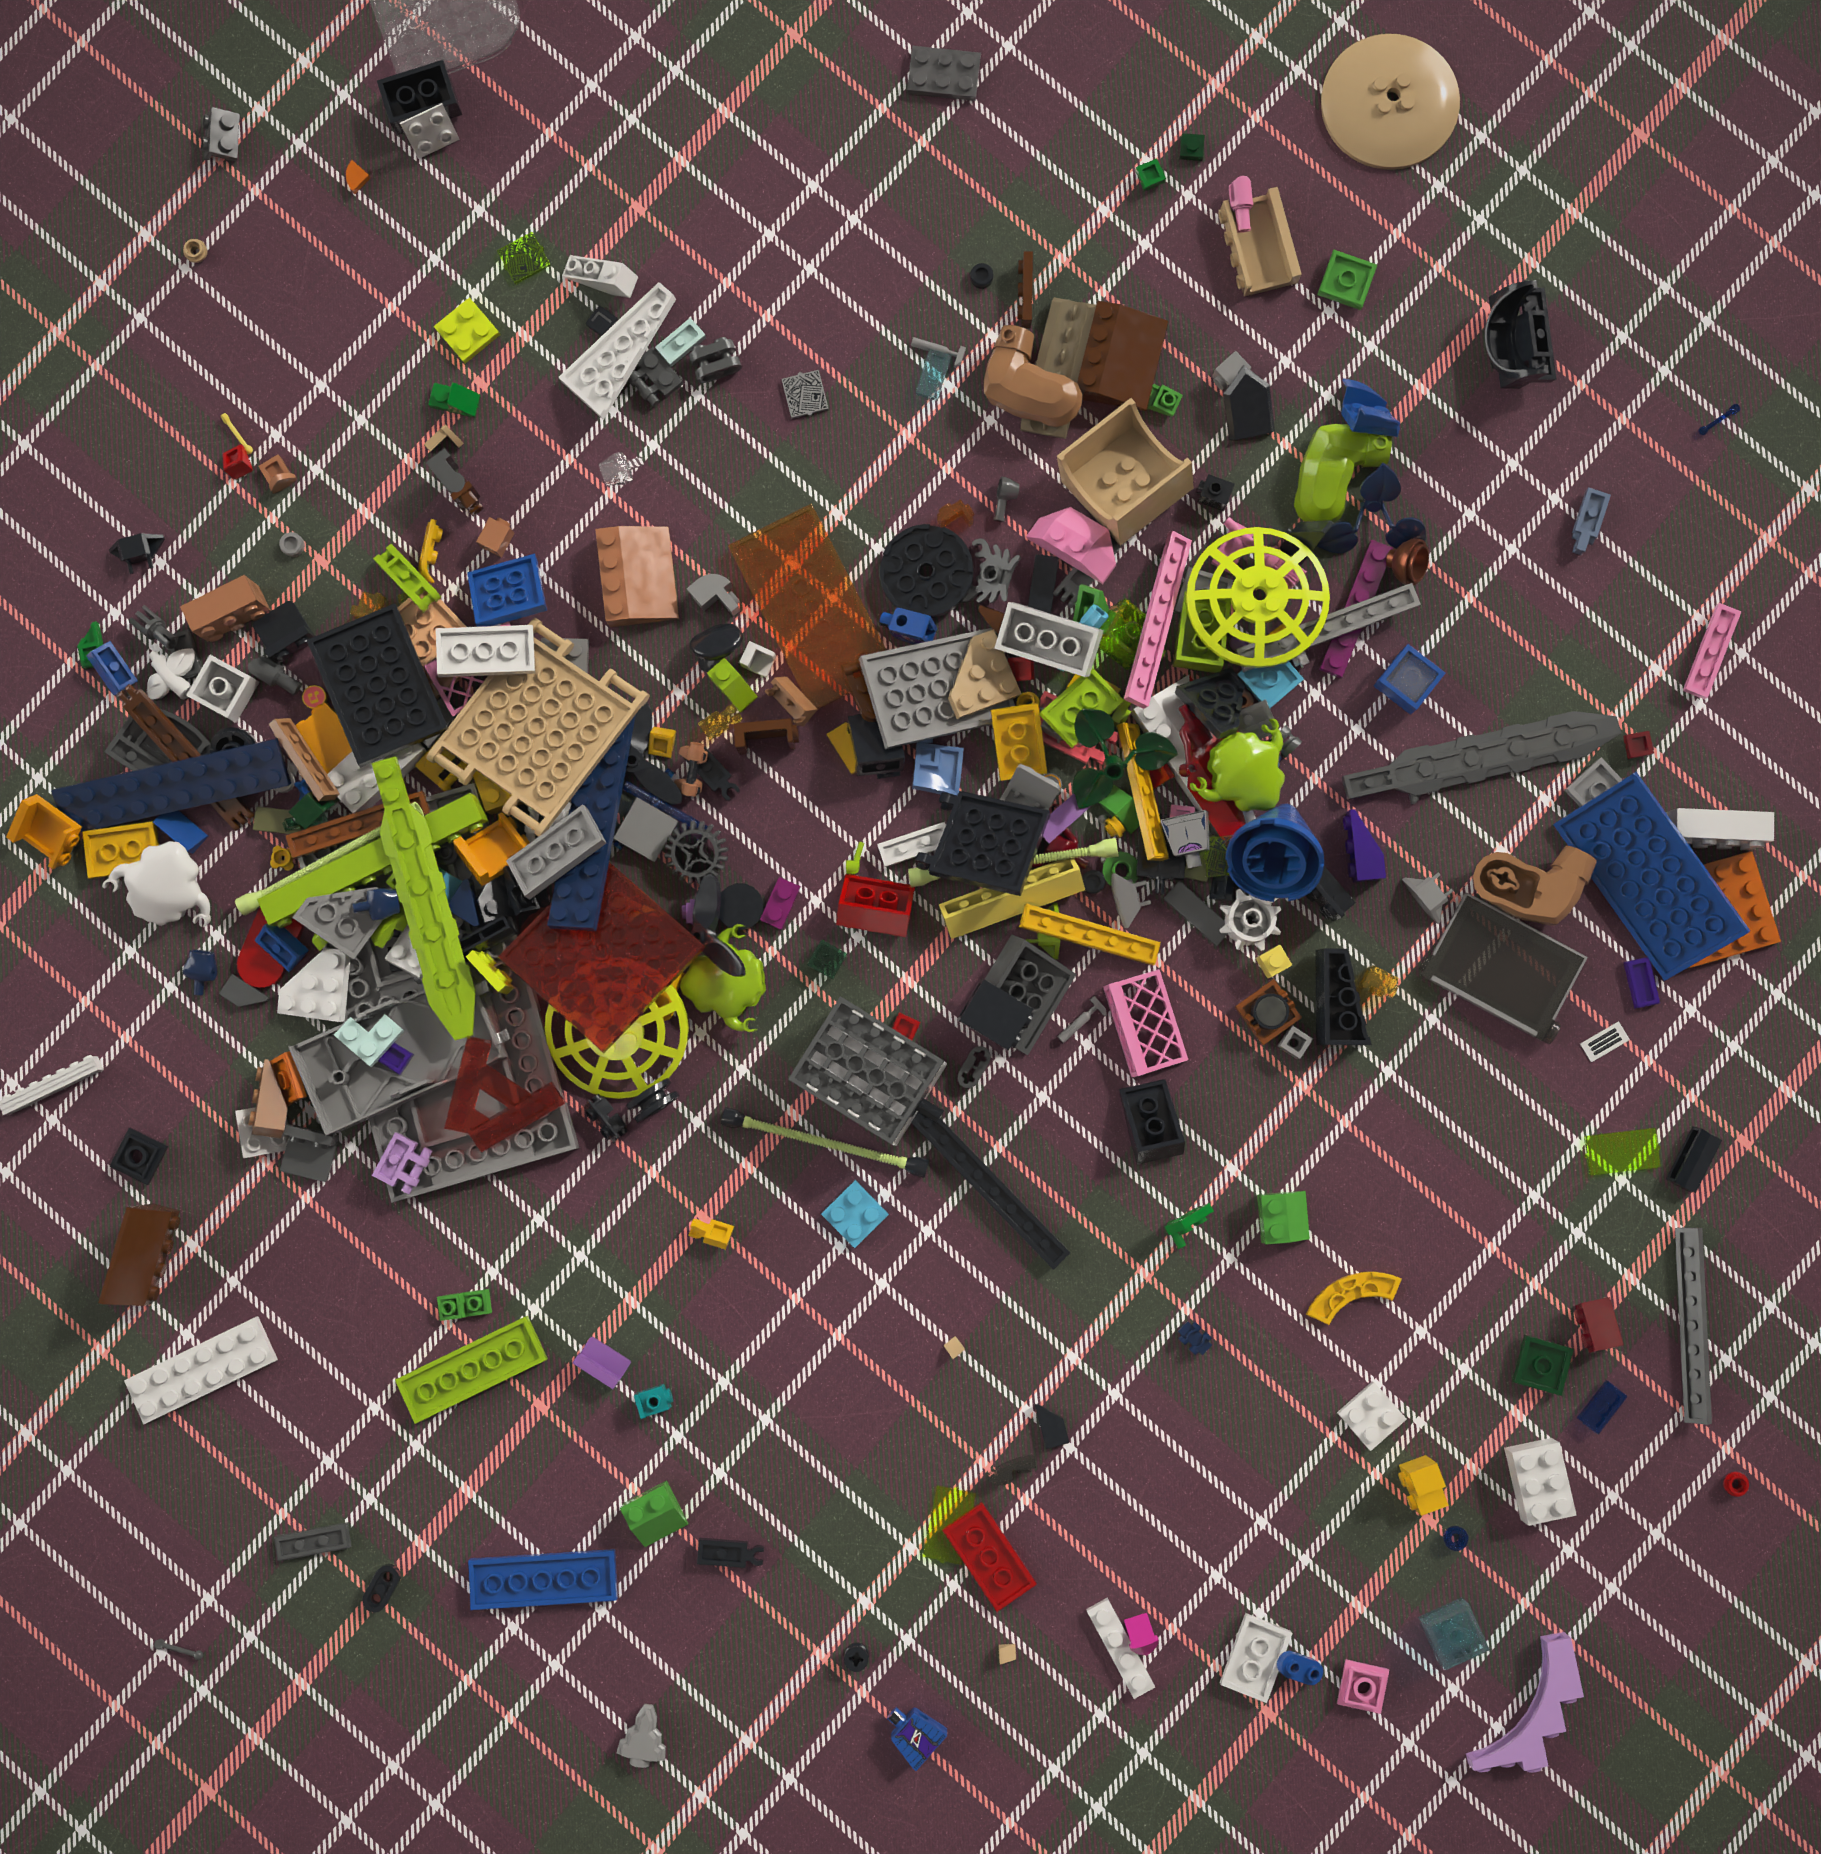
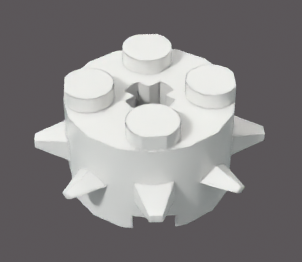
M1238 889L1236 890V901L1231 906H1220V909L1225 913V925L1219 931L1220 933H1228L1230 938L1236 941L1237 950H1240L1244 945H1255L1260 951L1265 950V938L1270 934L1280 935L1281 933L1275 926L1277 920L1275 915L1281 911L1280 906H1271L1270 901L1261 900L1251 895L1246 896ZM1249 915L1252 916V921H1254L1255 923L1249 924L1246 918Z

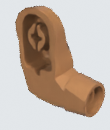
M1004 325L1001 328L987 363L984 377L985 396L992 405L1014 416L1039 421L1052 427L1068 424L1077 416L1082 405V393L1078 383L1064 375L1048 372L1028 363L1031 360L1034 334L1019 326Z
M1565 846L1551 864L1552 869L1545 872L1535 866L1525 864L1509 853L1495 852L1485 856L1477 864L1473 875L1474 888L1481 898L1515 918L1556 926L1571 912L1580 899L1584 885H1588L1597 861L1591 855L1578 848Z

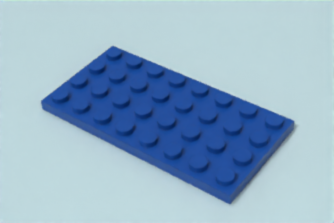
M1637 772L1632 773L1553 824L1568 846L1578 848L1596 859L1597 863L1591 876L1592 880L1664 981L1750 932V929Z

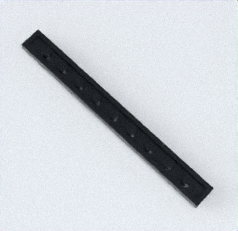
M917 1112L911 1122L916 1129L1054 1270L1070 1254L1066 1247L941 1118L936 1123L922 1113Z

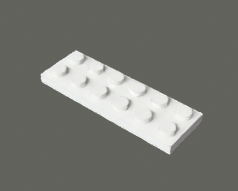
M257 1316L124 1380L143 1424H146L278 1359Z

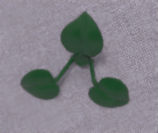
M1081 709L1075 718V735L1078 741L1088 748L1100 743L1105 760L1103 762L1104 770L1101 769L1098 772L1094 768H1084L1074 776L1073 791L1078 808L1092 806L1106 798L1112 791L1113 781L1123 776V768H1127V764L1133 755H1135L1137 765L1142 769L1156 770L1178 755L1175 746L1163 735L1153 732L1144 733L1136 738V749L1132 750L1126 759L1122 761L1116 755H1109L1104 742L1114 732L1115 725L1112 717L1102 710Z

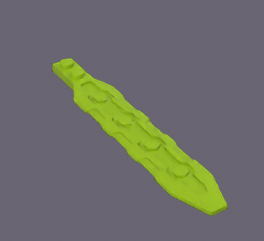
M394 756L371 763L385 809L380 836L386 856H389L396 880V892L399 902H402L410 929L408 932L413 949L416 950L428 1003L455 1041L473 1036L476 989L469 965H466L458 938L460 934L457 923L451 914L445 893L446 885L442 872H439L432 848L433 840L427 819L410 804L397 757Z

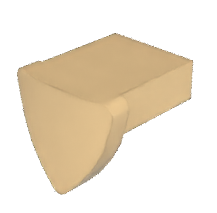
M445 424L424 443V446L431 452L446 437L458 448L464 443Z

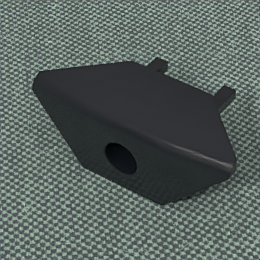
M145 533L118 539L109 549V552L120 558L121 561L127 562L129 573L134 574L132 564L148 560L149 568H154L152 559L164 542L165 537L164 535Z

